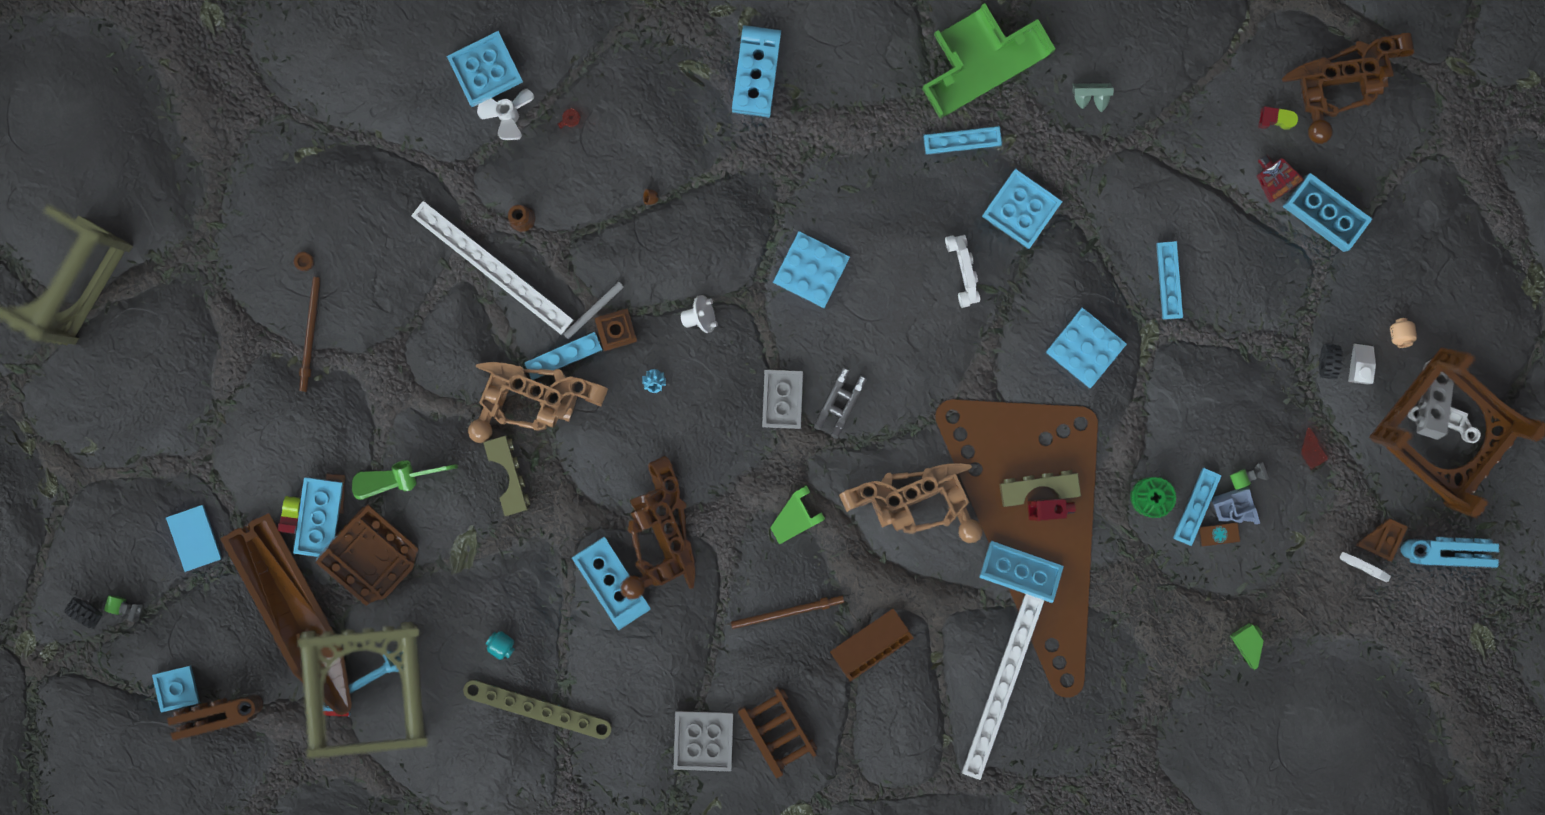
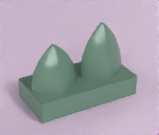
M1111 83L1073 84L1072 91L1077 104L1082 109L1087 106L1091 96H1094L1097 108L1100 112H1103L1110 101L1111 95H1113L1114 88Z

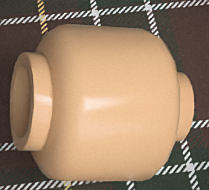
M1407 318L1397 319L1396 323L1390 326L1392 343L1399 348L1410 347L1417 340L1415 323L1407 321Z

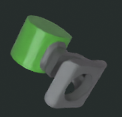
M1263 462L1258 463L1250 471L1242 469L1230 475L1235 490L1250 485L1251 481L1257 478L1269 479Z
M108 595L104 611L116 615H122V613L129 614V621L138 622L143 604H126V599Z

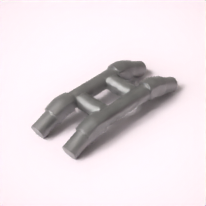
M846 366L843 367L814 425L815 429L821 430L829 412L839 416L840 418L831 434L836 439H838L868 379L865 375H860L852 393L843 389L842 386L850 372V368ZM838 395L848 399L844 410L833 405Z

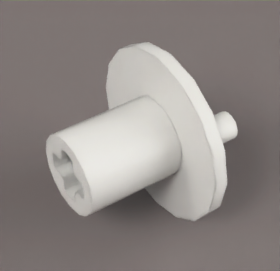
M703 295L697 296L694 300V308L682 311L681 313L683 325L686 328L698 325L705 333L712 332L718 326L711 305L713 300L711 298L707 299Z

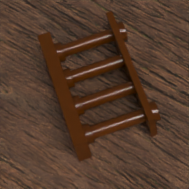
M778 687L774 688L777 695L757 707L747 710L743 706L738 709L740 717L776 779L783 775L782 769H784L785 765L808 752L815 757L817 756L815 750L818 749L812 739L808 740L786 702L789 698L784 689L779 690ZM779 702L783 704L786 710L785 713L762 726L755 725L753 719H755L756 715ZM791 718L796 727L794 730L771 743L765 742L763 736L767 731ZM799 735L802 737L806 745L782 759H775L772 753L775 752L776 748Z

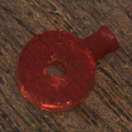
M575 109L566 110L558 126L561 129L564 126H576L580 121V114Z

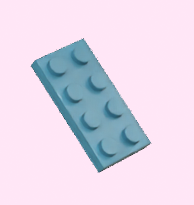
M304 477L294 554L318 557L322 550L336 537L343 482Z
M991 541L979 578L1053 603L1064 566Z

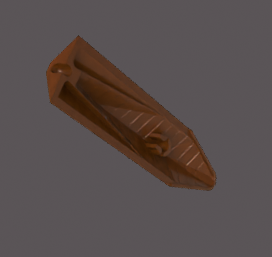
M268 513L252 520L243 528L231 531L230 534L220 538L291 671L304 684L302 651L298 641L299 636L305 631H315V634L323 636V632H331L333 630ZM332 644L337 651H343L342 647ZM329 647L321 649V654L326 659L334 657V653ZM344 655L332 664L323 683L324 703L339 715L347 714L352 706ZM318 659V663H321L320 669L325 668L326 663Z

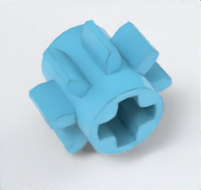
M657 369L646 371L647 376H642L644 389H648L651 393L662 391V386H666L664 372L661 373Z

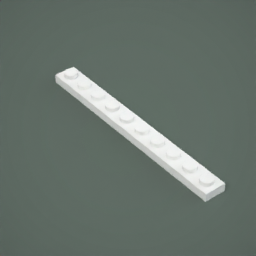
M424 201L411 215L561 335L573 322L572 318Z
M1028 594L1024 596L962 774L981 780L1044 600Z

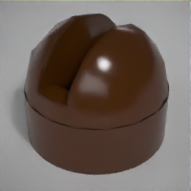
M646 189L643 193L644 204H656L659 200L656 197L658 193L655 190Z

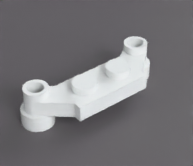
M966 236L945 237L948 252L957 251L966 289L965 292L958 293L961 308L980 302L979 292L976 291L978 277L972 269L973 256L966 248Z
M1418 406L1413 407L1408 413V417L1413 421H1416L1419 416ZM1451 407L1448 428L1459 431L1462 439L1468 443L1477 442L1480 439V432L1477 428L1471 426L1467 418L1468 413Z

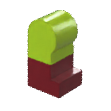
M1263 107L1260 113L1258 128L1267 129L1270 125H1277L1282 129L1288 130L1297 124L1298 116L1293 111Z
M290 496L284 498L281 520L277 531L296 533L301 498Z

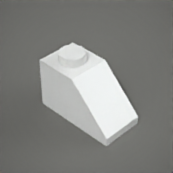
M1354 344L1348 382L1373 384L1376 367L1374 347Z

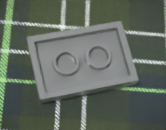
M765 370L762 427L801 429L803 371Z

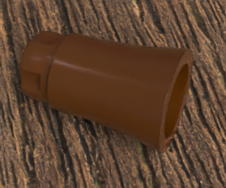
M515 205L508 212L509 223L516 231H528L535 223V214L528 206ZM523 214L522 219L518 220L517 215Z

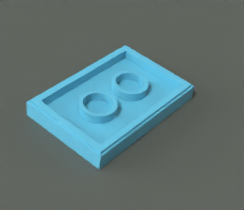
M204 505L166 517L185 572L222 559Z

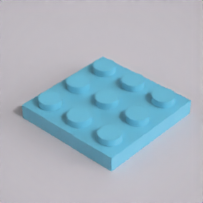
M499 31L447 56L471 107L523 83Z
M1015 169L982 217L1030 249L1062 201Z
M799 231L773 283L825 308L850 257Z
M1081 308L1045 353L1090 389L1127 344L1084 308Z

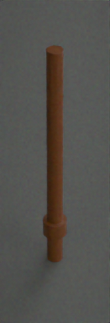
M313 277L303 363L299 371V376H301L299 391L307 392L308 378L311 377L312 370L310 369L321 279L318 277Z
M843 595L829 599L825 597L821 598L820 601L732 621L731 626L732 629L820 608L822 610L829 609L830 606L844 603Z

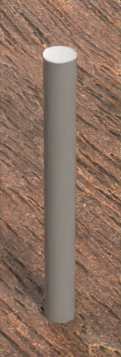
M620 282L613 286L563 335L569 339L624 288Z

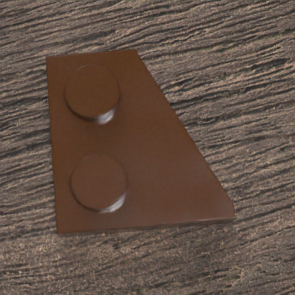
M1387 519L1359 541L1356 546L1392 562L1408 527L1392 519Z

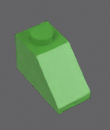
M1249 623L1230 635L1250 668L1255 670L1259 665L1263 646L1261 636L1263 634L1257 625L1254 626Z

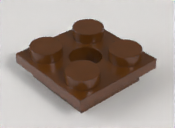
M628 308L594 318L604 351L637 342ZM615 324L621 327V332L618 335H612L610 332L611 327Z

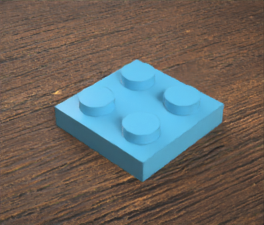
M191 665L152 675L161 712L200 703Z

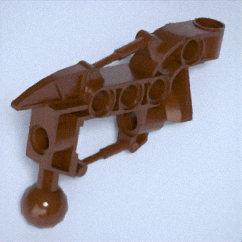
M1411 33L1382 37L1374 40L1370 45L1357 41L1354 46L1340 51V53L1328 59L1323 57L1303 64L1282 78V82L1301 79L1305 111L1310 112L1312 115L1313 123L1308 128V135L1313 142L1323 144L1329 141L1333 135V129L1330 123L1324 120V116L1336 117L1339 112L1363 105L1369 106L1377 99L1378 95L1383 94L1384 88L1388 87V77L1394 76L1389 58L1407 57L1415 53ZM1386 45L1389 50L1384 51L1380 46ZM1354 51L1361 56V59L1330 62ZM1370 66L1373 68V71L1368 72L1364 67ZM1345 69L1353 70L1354 74H1347ZM1326 72H1332L1335 76L1328 77ZM1360 82L1363 99L1338 108L1324 99L1323 86Z
M666 456L648 463L655 490L630 500L635 510L631 512L633 519L629 521L628 532L632 534L634 547L637 552L638 561H636L635 565L644 576L639 578L631 575L622 581L620 586L621 593L629 600L640 598L644 593L645 587L651 584L663 585L682 574L689 588H694V557L691 543L686 538L684 509L686 508V503L679 498V484L671 462ZM666 481L668 482V489L665 487ZM657 507L660 508V513H659V515L657 514V511H656V510H657ZM675 509L679 511L682 536L672 514ZM665 524H666V526H667V531H666V532L664 531V525H665ZM651 526L665 556L663 562L655 566L642 560L637 534ZM672 542L674 543V549H673V550H672V548H671V543H672Z

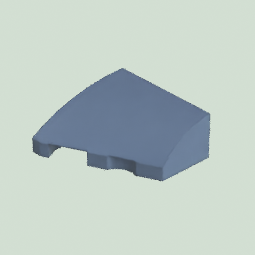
M1248 486L1212 497L1211 500L1219 521L1233 520L1238 523L1250 521L1254 522V524H1260Z

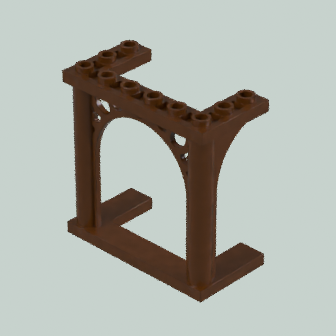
M1441 347L1369 438L1373 442L1387 448L1445 500L1443 504L1448 508L1477 518V516L1484 512L1485 506L1488 504L1485 499L1473 495L1478 489V485L1490 474L1493 466L1500 462L1502 455L1513 446L1514 440L1517 437L1536 442L1545 436V422L1520 415L1487 389L1467 370L1468 366L1475 359L1470 354ZM1441 372L1479 405L1486 421L1485 440L1478 454L1467 464L1453 469H1442L1429 463L1407 443L1413 435L1407 430L1397 428ZM1492 416L1494 417L1495 420L1498 419V421H1493V422H1491ZM1495 426L1503 428L1498 435L1492 434V429ZM1459 472L1462 475V480L1456 485L1454 477ZM1446 474H1449L1448 479L1444 478Z

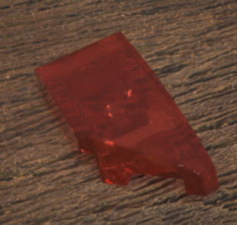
M1308 428L1301 455L1312 470L1326 462L1328 458L1318 444L1319 441L1311 428Z

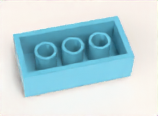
M1311 173L1304 176V180L1299 183L1282 207L1343 252L1350 250L1372 218Z

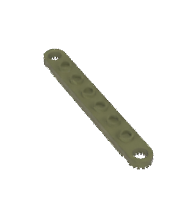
M477 680L467 682L463 689L464 695L470 700L598 739L607 738L612 730L611 724L605 719ZM470 685H476L479 688L477 695H471L468 692ZM605 724L607 732L605 734L598 733L597 725Z

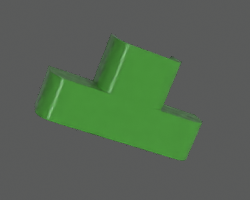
M984 3L972 15L942 32H939V30L935 32L934 36L953 69L927 83L922 89L939 118H942L1043 60L1054 52L1055 47L1038 19L1005 38L990 10Z

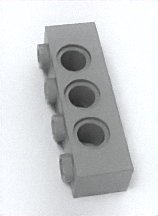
M1429 360L1428 362L1425 363L1423 369L1428 365V363H1429L1431 360ZM1443 372L1435 379L1418 403L1419 416L1416 420V433L1433 439H1439L1447 435L1454 382Z

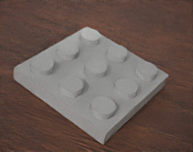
M675 711L674 770L731 771L733 712Z

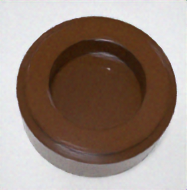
M300 252L294 258V265L298 270L309 271L314 265V258L307 252Z

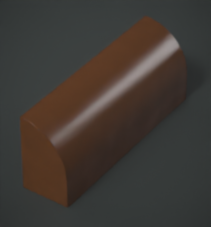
M891 609L834 648L830 653L851 682L912 640L913 636L896 611Z

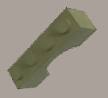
M503 436L483 442L488 461L500 463L509 474V487L500 497L504 515L508 516L528 510V505H531L528 494H524L523 487H525L523 476H519L517 470L520 468L518 458H514L512 450L515 449L512 439H508V436Z
M1072 470L1061 471V475L1053 476V473L1042 474V478L1034 479V475L1024 476L1022 481H1015V478L1004 479V483L999 484L1003 507L1024 504L1027 494L1032 489L1040 486L1051 488L1058 495L1059 499L1081 496L1078 473H1072Z

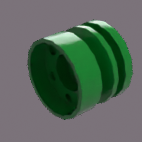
M1146 477L1141 479L1133 486L1131 491L1133 508L1139 514L1146 517H1163L1173 509L1176 502V493L1173 486L1162 478ZM1154 494L1159 496V498L1156 499V502L1154 500H1151V497Z

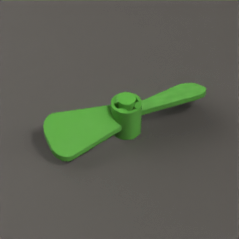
M399 461L392 466V471H372L356 474L352 480V491L354 497L360 500L397 486L400 490L410 491L417 484L416 476L458 468V465L414 473L410 461Z

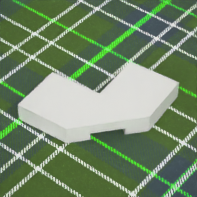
M1342 552L1339 557L1347 564L1361 569L1382 581L1388 582L1391 577L1386 572L1347 553Z

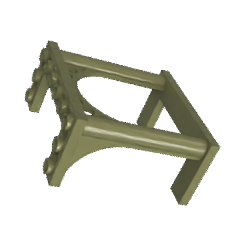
M47 205L44 210L46 214L81 234L46 293L34 303L24 307L7 308L0 305V321L4 319L10 322L8 326L17 331L22 329L27 332L25 336L34 341L58 343L66 346L68 344L75 345L79 339L76 337L77 332L125 251L130 253L133 246L82 216L78 215L75 220L55 207ZM96 243L110 246L80 299L69 309L56 313Z
M403 622L397 629H394V626L382 627L381 631H374V628H364L359 633H354V630H343V634L338 635L331 631L323 632V636L315 634V631H305L299 636V647H301L309 742L307 758L427 746L422 712L417 647L419 631L417 625H414L413 622ZM383 639H386L382 647L377 648L375 646L376 641L381 643ZM396 640L398 642L397 650L393 653H388L386 651L387 644L390 641ZM358 642L362 643L361 648L357 647ZM332 644H335L338 647H341L342 644L344 646V650L337 651L335 646ZM323 647H329L333 651L334 657L332 659H326L322 656L321 649ZM371 650L386 656L393 662L402 679L406 738L328 746L323 683L329 668L337 659L352 651ZM402 651L403 655H400L402 661H397L395 656L399 655ZM318 659L326 663L325 668L320 669L321 663H318Z

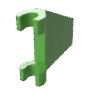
M807 486L794 492L770 527L779 544L825 519L822 512L811 518L803 504L801 497L810 493Z

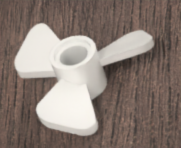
M524 89L513 102L508 99L496 102L490 98L478 105L477 113L481 119L499 117L501 123L498 129V136L503 140H518L522 137V134L515 124L519 118V113L516 109L531 102L534 99V94L529 89Z

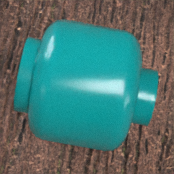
M502 631L494 632L486 642V645H488L487 651L498 660H502L504 657L509 658L515 650L513 648L514 640Z

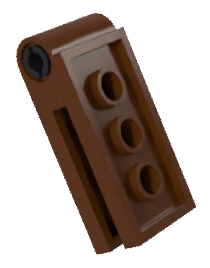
M250 695L245 698L241 697L229 701L226 698L211 702L210 706H208L207 702L191 707V710L187 707L172 712L173 716L167 718L169 726L225 711L227 715L225 718L213 721L210 717L195 722V725H193V722L176 727L177 731L171 733L172 741L249 722L257 717L256 714L262 710L263 700L258 695Z

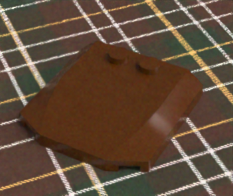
M367 504L322 550L315 563L364 605H369L371 602L386 598L413 569L418 547Z

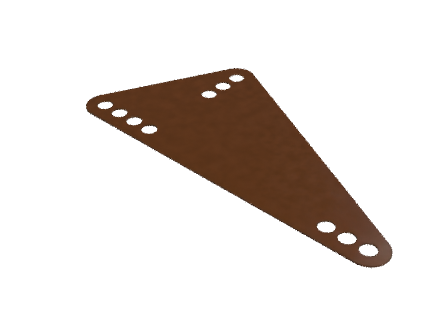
M947 400L937 408L935 415L936 423L954 464L970 465L973 462H978L982 466L983 470L979 476H972L968 470L960 473L959 476L988 543L993 541L1064 566L1053 603L1044 600L1031 642L1052 690L1061 697L1070 698L1076 696L1082 690L1085 678L1098 431L1097 417L1089 408L1079 406ZM949 410H956L959 413L960 418L957 423L950 424L947 422L946 413ZM1077 417H1084L1087 420L1088 425L1085 430L1078 431L1075 429L1074 420ZM1061 424H1065L1070 428L1069 436L1064 439L1056 434V429ZM963 427L966 429L967 438L964 441H957L953 437V432L956 428ZM1043 432H1049L1052 435V443L1048 446H1043L1039 443V435ZM964 445H971L975 449V454L972 458L965 459L961 455V449ZM1072 470V473H1078L1081 496L1065 498L1066 502H1074L1076 507L1075 513L1067 514V518L1041 521L1029 520L1027 501L1059 499L1058 495L1046 486L1032 489L1027 494L1022 505L1002 506L999 484L1004 483V479L1015 478V481H1022L1024 476L1034 475V479L1042 478V474L1053 473V476L1061 475V471ZM1008 588L1019 612L1025 593ZM1055 638L1058 641L1059 647L1055 652L1046 650L1045 642L1047 639ZM1056 656H1063L1066 659L1067 663L1064 669L1057 670L1053 667L1052 661ZM1069 673L1074 677V683L1071 687H1063L1061 685L1060 678L1063 674Z

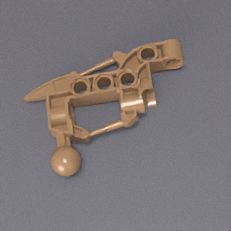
M499 362L476 364L477 368L489 372L491 375L479 402L484 408L479 419L474 420L469 425L468 434L471 440L476 443H483L489 440L492 435V427L490 425L492 416L503 425L509 423L536 431L547 429V426L553 428L558 419L570 421L577 396L590 403L602 406L608 388L581 378L566 377L560 369H524L521 366ZM526 373L552 375L555 377V383L548 387L528 379ZM518 380L523 381L521 389H516L515 387ZM578 383H582L584 386L581 392L575 391V386ZM539 386L541 393L538 396H534L533 389ZM509 390L541 402L537 419L533 423L519 422L506 418L502 411V406ZM555 393L558 394V401L551 403L550 397Z
M944 464L926 468L923 472L887 473L881 482H868L846 490L839 495L846 512L872 502L882 527L892 524L896 531L902 529L904 533L914 534L917 531L943 524L944 526H949L958 517L961 523L958 533L963 541L975 543L982 537V526L978 521L970 518L966 509L969 501L956 476L971 469L972 466L969 464ZM922 476L921 480L898 490L892 486V480ZM931 483L934 489L927 491L924 488V484ZM868 488L874 494L871 497H867L863 494V491ZM912 490L916 493V497L910 499L907 497L906 492ZM938 493L944 495L949 505V511L944 520L916 526L908 507ZM896 498L899 501V505L891 506L889 500Z

